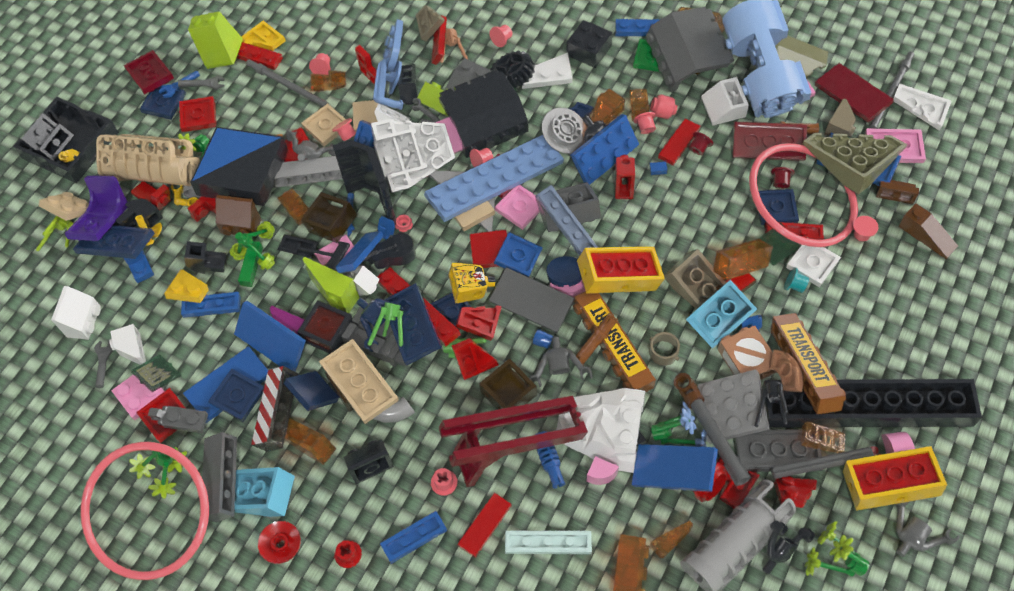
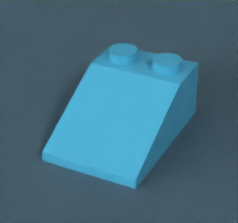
M729 280L686 320L713 349L720 343L722 338L729 335L752 315L757 308Z
M279 467L236 470L235 512L267 517L285 516L295 476Z

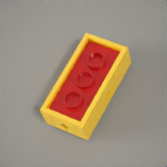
M654 247L585 248L577 260L586 294L656 291L665 279Z
M931 446L848 460L843 469V475L856 511L942 496L947 486Z

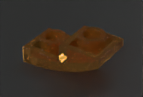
M328 70V75L312 73L310 75V91H328L346 87L345 72Z
M290 189L277 199L298 225H301V219L309 208L303 203L301 197L293 189Z

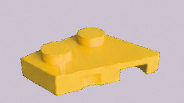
M261 21L241 36L244 43L273 51L286 41L283 35L265 21Z
M180 269L164 294L166 299L201 303L209 289L207 284L185 270Z

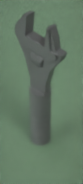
M217 75L205 80H178V87L206 86L218 90V88L224 87V84H218V81H225V78Z
M101 341L94 347L99 360L96 388L104 387L106 362L109 355L114 351L109 341L107 347H101Z

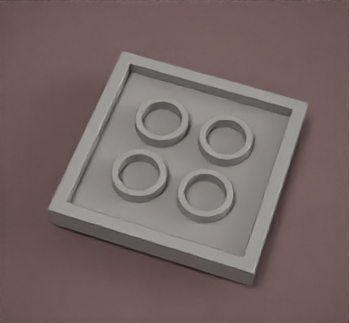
M756 369L698 384V388L705 399L704 404L726 440L770 430L765 404L759 426H754L762 397L760 376ZM706 433L707 442L711 444L712 442Z

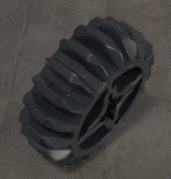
M520 50L512 51L511 53L506 52V55L496 59V63L491 64L492 67L489 69L491 71L495 69L498 72L502 71L512 87L516 89L519 86H524L525 82H529V78H532V74L535 72L531 56L526 54L525 51L520 52Z

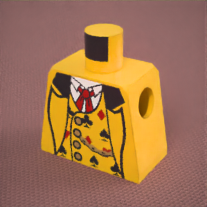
M451 264L448 275L455 303L482 299L485 296L487 287H495V277L485 276L481 265Z

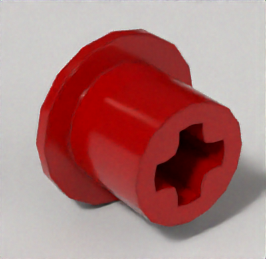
M341 541L337 545L334 554L336 563L343 568L356 566L362 558L361 547L354 541Z

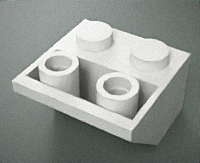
M737 77L719 81L701 96L712 126L744 118L747 115L749 104Z

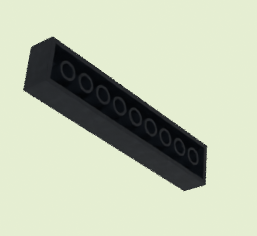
M974 379L837 380L838 385L844 390L846 395L842 410L823 414L815 412L803 389L802 392L783 390L788 409L786 414L787 425L783 424L779 403H772L768 398L765 401L769 428L974 427L982 419ZM764 380V383H763V385H762V389H766V384H767L768 382L778 381V382H781V383H782V381H781V380Z

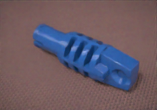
M547 431L539 432V433H536L535 435H537V434H542V433H547ZM555 446L536 449L543 470L548 472L553 489H556L558 486H564L566 483L560 471L561 462Z

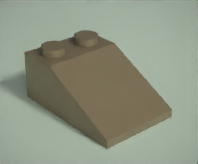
M699 249L688 252L664 274L665 280L696 309L717 292V286L726 284Z

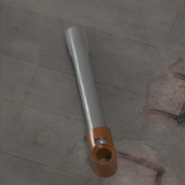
M678 374L674 379V386L678 389L688 408L694 411L714 447L718 449V453L725 463L724 466L735 485L745 484L751 477L740 458L733 452L704 404L705 399L697 384L688 374ZM689 382L686 387L682 388L685 383Z

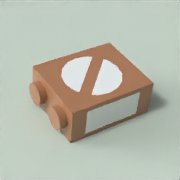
M755 325L750 328H742L737 334L733 336L727 335L721 339L718 351L733 375L756 369L759 372L760 380L777 373L770 369L773 352Z

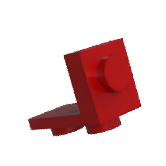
M142 181L131 190L132 195L138 199H145L151 202L159 211L171 201L169 187L164 184L156 190Z

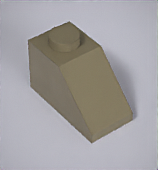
M843 98L829 121L825 131L826 135H830L832 132L835 134H847L849 137H852L856 127H854L856 118L846 99Z

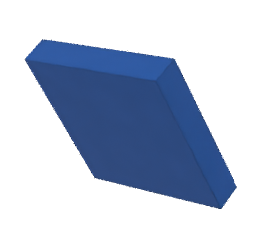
M509 232L494 264L529 277L542 251V247Z

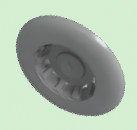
M555 108L545 115L542 122V133L546 142L553 149L561 153L570 154L584 144V134L587 127L583 119L576 112L567 108Z

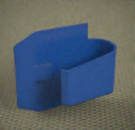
M381 216L378 223V231H382L383 239L387 240L390 235H394L395 224L393 220Z
M762 316L748 317L742 322V328H750L755 325L759 331V328L762 327Z

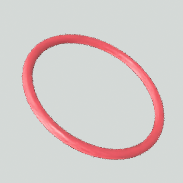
M794 143L774 145L760 153L751 167L749 176L750 192L759 213L775 231L793 242L810 247L835 245L852 232L853 223L858 217V203L855 192L846 186L844 188L850 202V217L846 227L838 235L823 240L808 239L796 235L780 225L765 208L760 198L757 187V174L760 165L768 156L780 151H798L814 158L816 157L804 145Z
M156 442L131 443L107 455L91 473L84 488L81 501L82 529L93 554L109 570L120 576L135 580H153L165 577L185 565L202 543L209 519L208 494L199 471L182 453L172 447ZM140 450L161 452L178 461L193 479L200 500V520L191 545L175 562L154 571H135L114 562L97 543L90 523L91 496L100 475L119 457Z

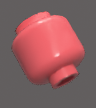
M660 94L653 98L650 110L656 114V117L669 119L672 115L676 114L678 105H675L673 97Z

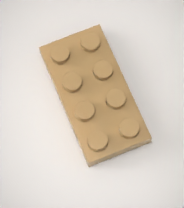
M353 339L319 361L320 365L364 424L399 401L397 395Z

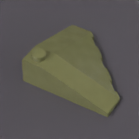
M788 35L787 38L782 39L775 45L780 61H800L806 78L812 75L813 70L816 68L823 69L827 65L828 51Z
M814 133L803 141L804 146L844 186L857 194L868 188L907 147L906 143L892 135H885L884 139H875L873 135L859 134L858 138H847V134L833 133L832 137H822V133Z

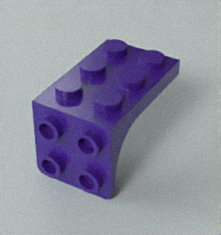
M86 176L84 178L90 193L89 205L87 210L64 233L67 239L98 241L116 222L115 220L125 212L127 200L114 176Z

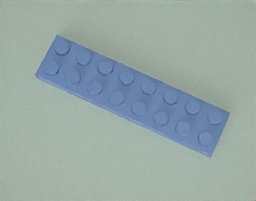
M541 135L425 191L424 196L441 219L446 222L562 164L564 158Z

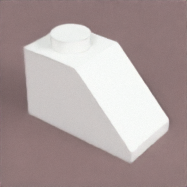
M358 266L355 271L342 273L354 280L358 295L360 296L370 295L377 288L376 284L379 278L364 266Z
M134 324L110 331L112 339L109 342L112 350H116L120 356L137 364L147 365L140 332Z

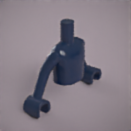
M363 298L357 301V304L364 309L361 313L360 321L368 337L364 342L366 349L373 352L371 345L368 346V341L372 334L369 323L375 327L381 307L385 305V302L401 305L400 310L406 313L404 306L406 304L412 306L407 299L402 298L398 303L378 298L370 303H367ZM383 317V320H382L380 326H381V325L385 322V320H386V319H384V317ZM373 340L372 344L375 343L379 345V343L376 340Z

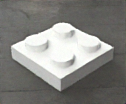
M801 245L786 268L792 270L794 267L798 268V273L809 277V282L820 288L841 257L824 247Z

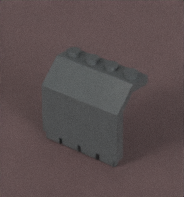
M700 7L672 12L653 24L646 35V41L650 44L653 57L656 58L658 68L662 72L664 82L670 92L677 91L680 83L694 73L728 67L730 63L734 62L732 53L726 47L725 38L721 35L722 32L717 21H715L716 19L711 9Z

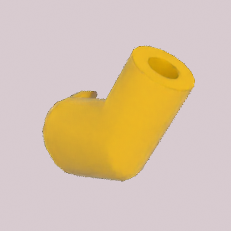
M69 149L60 152L58 157L63 162H71L74 160L73 157L78 156L80 152L75 149Z

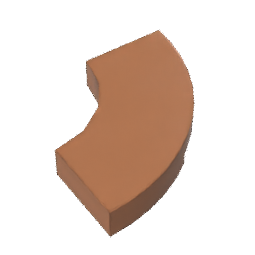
M774 350L770 369L780 375L783 390L802 392L803 376L798 362L790 354Z

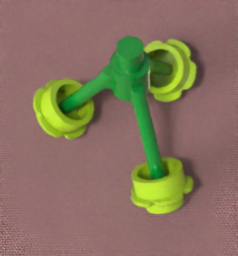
M264 221L258 226L256 232L247 234L237 232L235 238L238 243L232 246L229 251L230 255L233 256V259L240 261L244 259L247 248H250L259 257L257 263L261 266L260 269H270L275 263V257L269 253L262 255L252 245V237L259 235L263 239H271L275 232L274 226L270 222Z

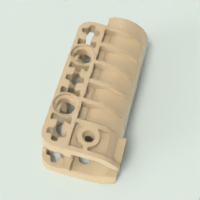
M108 134L98 136L96 141L97 171L99 176H114L117 181L137 180L192 186L190 181L200 162L199 157H193V145L187 139L134 134ZM104 141L111 142V145L104 144ZM178 146H186V150L178 149Z

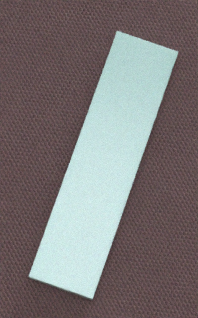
M505 531V554H592L591 531Z

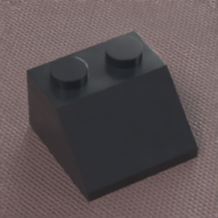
M382 439L378 441L373 440L365 447L351 450L344 456L347 468L356 485L394 467Z

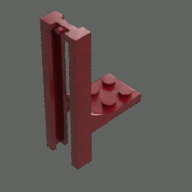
M573 395L442 420L438 428L442 438L463 434L452 453L453 455H449L448 458L452 467H460L466 487L474 486L485 468L503 456L582 440L588 433L584 421L580 422L579 417L581 413L575 410L577 404ZM570 413L575 427L483 446H480L477 438L480 431L484 429Z

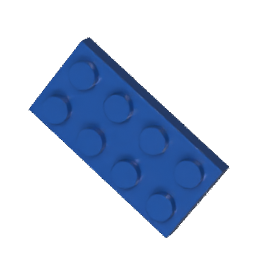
M621 114L570 154L583 182H588L590 185L616 164L617 157L629 154L639 143L627 116Z

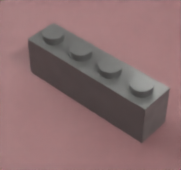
M224 432L204 438L202 479L209 500L208 520L213 522L232 518L235 513L237 437Z

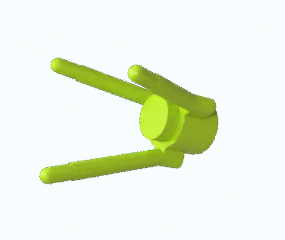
M55 216L43 232L44 238L39 243L36 251H40L55 228L58 230L67 228L68 230L74 224L70 222L71 219L66 221ZM67 238L65 239L66 248L69 246L70 241Z

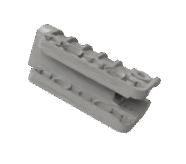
M762 480L748 494L743 503L737 506L729 517L724 518L722 523L716 529H713L710 535L705 540H702L699 546L680 562L681 568L704 591L723 590L768 544L772 533L771 523L779 521L786 525L796 512V506L790 498L786 499L775 511L762 500L774 486L772 481Z

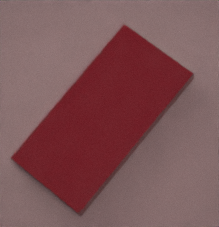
M841 63L835 65L816 80L814 85L839 103L842 102L843 98L846 99L852 112L868 123L894 101L893 98Z
M734 122L732 158L756 159L764 150L778 144L794 143L804 145L803 141L807 139V125ZM780 151L771 154L765 160L805 161L806 154L798 151Z

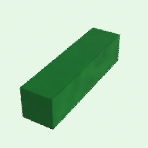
M253 241L252 245L262 254L263 246L261 242ZM250 248L246 250L238 278L239 284L244 287L253 286L259 265L257 263L259 257Z

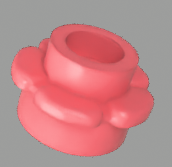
M400 215L397 217L395 228L399 229L400 232H407V230L413 227L412 219L409 216Z

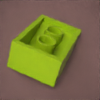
M304 257L302 260L310 279L328 304L350 313L359 299L354 280Z

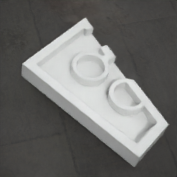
M568 53L535 65L533 77L529 78V82L524 83L522 89L572 83L573 78Z
M899 84L893 98L895 103L939 131L942 128L951 104V100Z

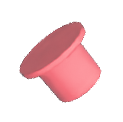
M508 25L492 27L489 33L491 41L497 47H504L507 40L512 37L511 28Z
M320 53L310 61L309 68L313 74L319 77L327 76L331 70V60L327 54Z
M654 112L640 114L633 120L634 123L638 124L641 134H648L656 130L653 120L656 117Z
M351 118L342 121L332 129L333 132L337 131L343 141L350 139L356 134L350 124Z
M488 148L470 151V160L474 168L493 159V154Z
M869 216L856 218L853 223L854 237L859 241H867L871 236H874L878 231L876 220Z
M438 469L431 478L432 490L441 496L453 493L457 487L456 475L448 469Z

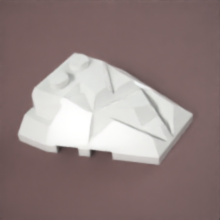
M394 119L371 123L375 151L391 193L409 189L455 158L446 126L443 123H411V121L399 122L394 121Z
M622 388L574 397L577 404L575 410L581 413L579 417L580 422L584 421L588 433L582 440L564 443V445L585 454L593 460L596 456L619 466L618 471L634 473L645 391ZM570 413L559 415L557 430L575 427Z

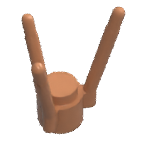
M452 28L447 29L444 55L446 45L454 46L458 44L463 58L468 59L460 38L457 37V31ZM444 56L440 60V63H443Z

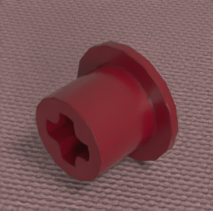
M694 132V139L689 149L693 153L702 156L707 147H712L714 143L705 134Z
M776 167L770 171L774 175L773 186L775 188L786 189L790 187L791 176L795 174L793 169Z

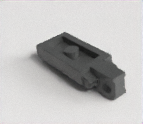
M163 406L162 410L150 408L148 416L152 420H157V423L164 428L203 433L208 413L199 410Z

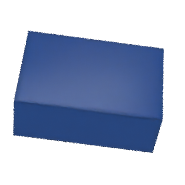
M666 162L650 163L651 175L667 174Z

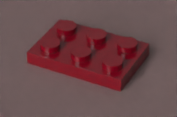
M154 50L124 65V68L144 95L174 79L172 73Z

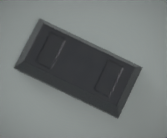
M284 234L277 250L312 258L314 253L298 250L295 253L294 249L298 243H301L300 247L316 250L318 242Z

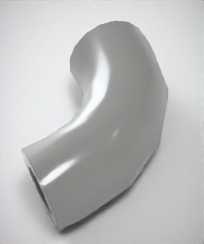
M402 397L398 402L373 419L383 423L400 422L413 415L415 411L406 399Z

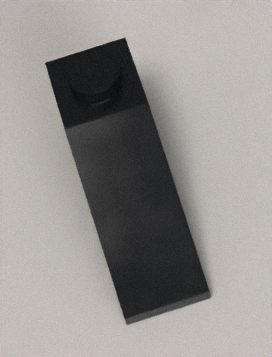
M415 64L402 65L398 88L400 100L406 105L414 104L412 100L418 97Z

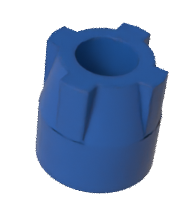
M537 330L533 344L549 348L553 336L544 331Z

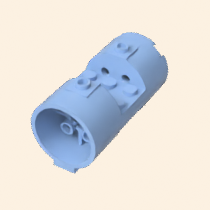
M747 0L730 9L722 19L727 34V39H725L726 47L731 49L732 55L734 54L739 57L750 56L752 65H755L757 68L744 78V83L741 86L744 95H747L748 101L751 103L754 115L757 118L760 115H764L765 118L779 116L793 110L792 107L795 104H802L804 101L810 100L811 90L801 62L791 60L780 61L775 45L782 39L787 38L788 27L778 0Z

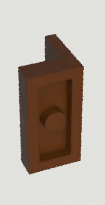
M895 180L890 182L881 181L880 185H877L876 190L877 198L914 204L919 194V188H916V184Z

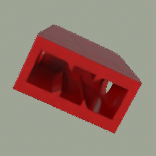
M621 155L616 158L615 199H633L635 158ZM622 178H626L628 183L622 184Z

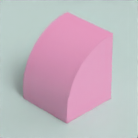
M907 432L881 435L887 454L915 449L913 441Z
M595 456L587 474V482L595 485L607 484L617 476L619 466Z

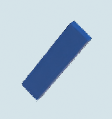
M382 231L366 233L336 266L337 272L355 271L383 238Z

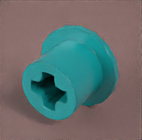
M794 267L785 281L784 290L787 291L791 288L803 293L809 283V277L798 273V268Z

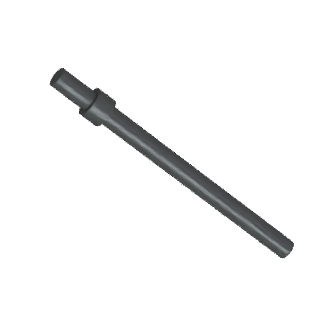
M908 52L905 59L899 65V71L887 92V95L893 98L903 76L911 67V61L915 55L913 52ZM886 109L872 120L869 126L870 129L877 128Z
M250 59L247 60L246 65L253 68L256 73L273 79L322 107L328 103L268 70L265 65L257 64Z

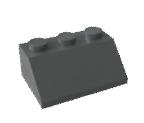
M588 182L556 190L580 224L601 218L599 199ZM536 198L541 218L547 231L555 232L560 230Z

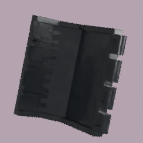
M497 69L486 73V78L481 75L469 80L470 85L464 82L455 86L454 91L450 88L439 93V102L458 132L463 154L466 158L470 157V151L473 149L478 151L484 148L491 149L496 145L529 132L528 119L520 97L502 71L498 72Z
M353 140L332 145L347 194L363 188L378 193L386 217L393 220L396 225V217L388 185L374 148Z

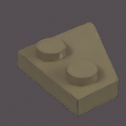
M424 5L416 14L421 40L427 41L445 21L443 17L427 5Z

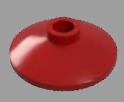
M277 521L269 524L261 532L258 539L260 555L267 562L273 564H282L291 560L297 554L301 545V536L298 529L286 521ZM284 541V546L278 548V543Z

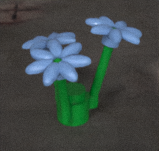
M682 402L684 408H682V413L679 416L651 426L654 440H661V444L675 443L707 447L705 443L707 437L704 429L701 432V439L668 438L672 436L671 428L681 425L685 426V430L689 429L691 435L697 428L694 423L695 417L691 415V411L685 402Z

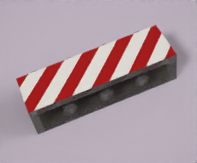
M284 366L268 370L252 446L266 452L283 448L294 397L284 382L286 378L298 376L297 372Z

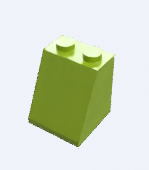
M220 11L194 16L191 19L188 31L205 67L210 69L233 65L243 38Z

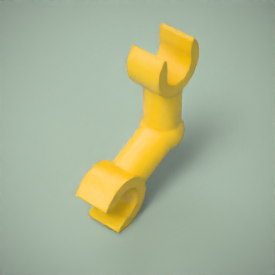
M173 184L171 185L175 205L189 207L198 200L196 197L183 199L181 196L183 186L180 185L178 189H175Z

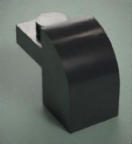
M134 199L125 204L128 210L122 213L115 221L119 226L135 227L137 225L135 217L142 215L147 228L151 229L163 217L157 207L145 199Z
M187 241L184 256L185 265L190 270L205 274L206 271L224 273L226 253L207 251V243Z

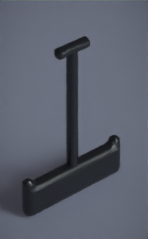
M339 241L334 253L300 247L301 243H298L294 252L303 250L330 256L331 258L326 267L336 270V266L343 259L350 244Z

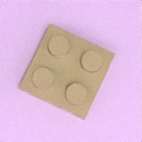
M63 192L62 194L48 196V198L39 200V207L66 221L80 217L89 205L86 200L80 199L70 192Z

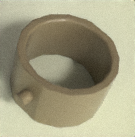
M661 332L649 339L651 341L649 355L654 363L667 366L680 359L678 357L680 343L675 335L669 332ZM661 341L668 342L675 347L676 352L671 356H660L654 351L653 346Z

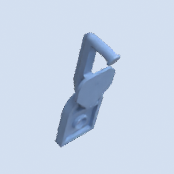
M397 19L395 25L390 27V36H386L384 45L387 47L383 52L384 59L377 66L373 100L378 104L402 110V100L397 101L384 97L386 81L390 82L388 93L392 95L401 74L402 62L397 59L400 51L403 21Z

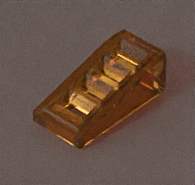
M647 89L629 90L633 121L636 116L650 112Z
M806 421L802 427L801 446L836 453L845 452V433ZM811 433L815 434V438L811 437ZM819 435H823L822 440H819ZM827 436L831 437L830 443L827 442ZM835 438H839V446L835 445Z
M688 521L651 541L650 548L661 559L664 558L691 532L693 523Z

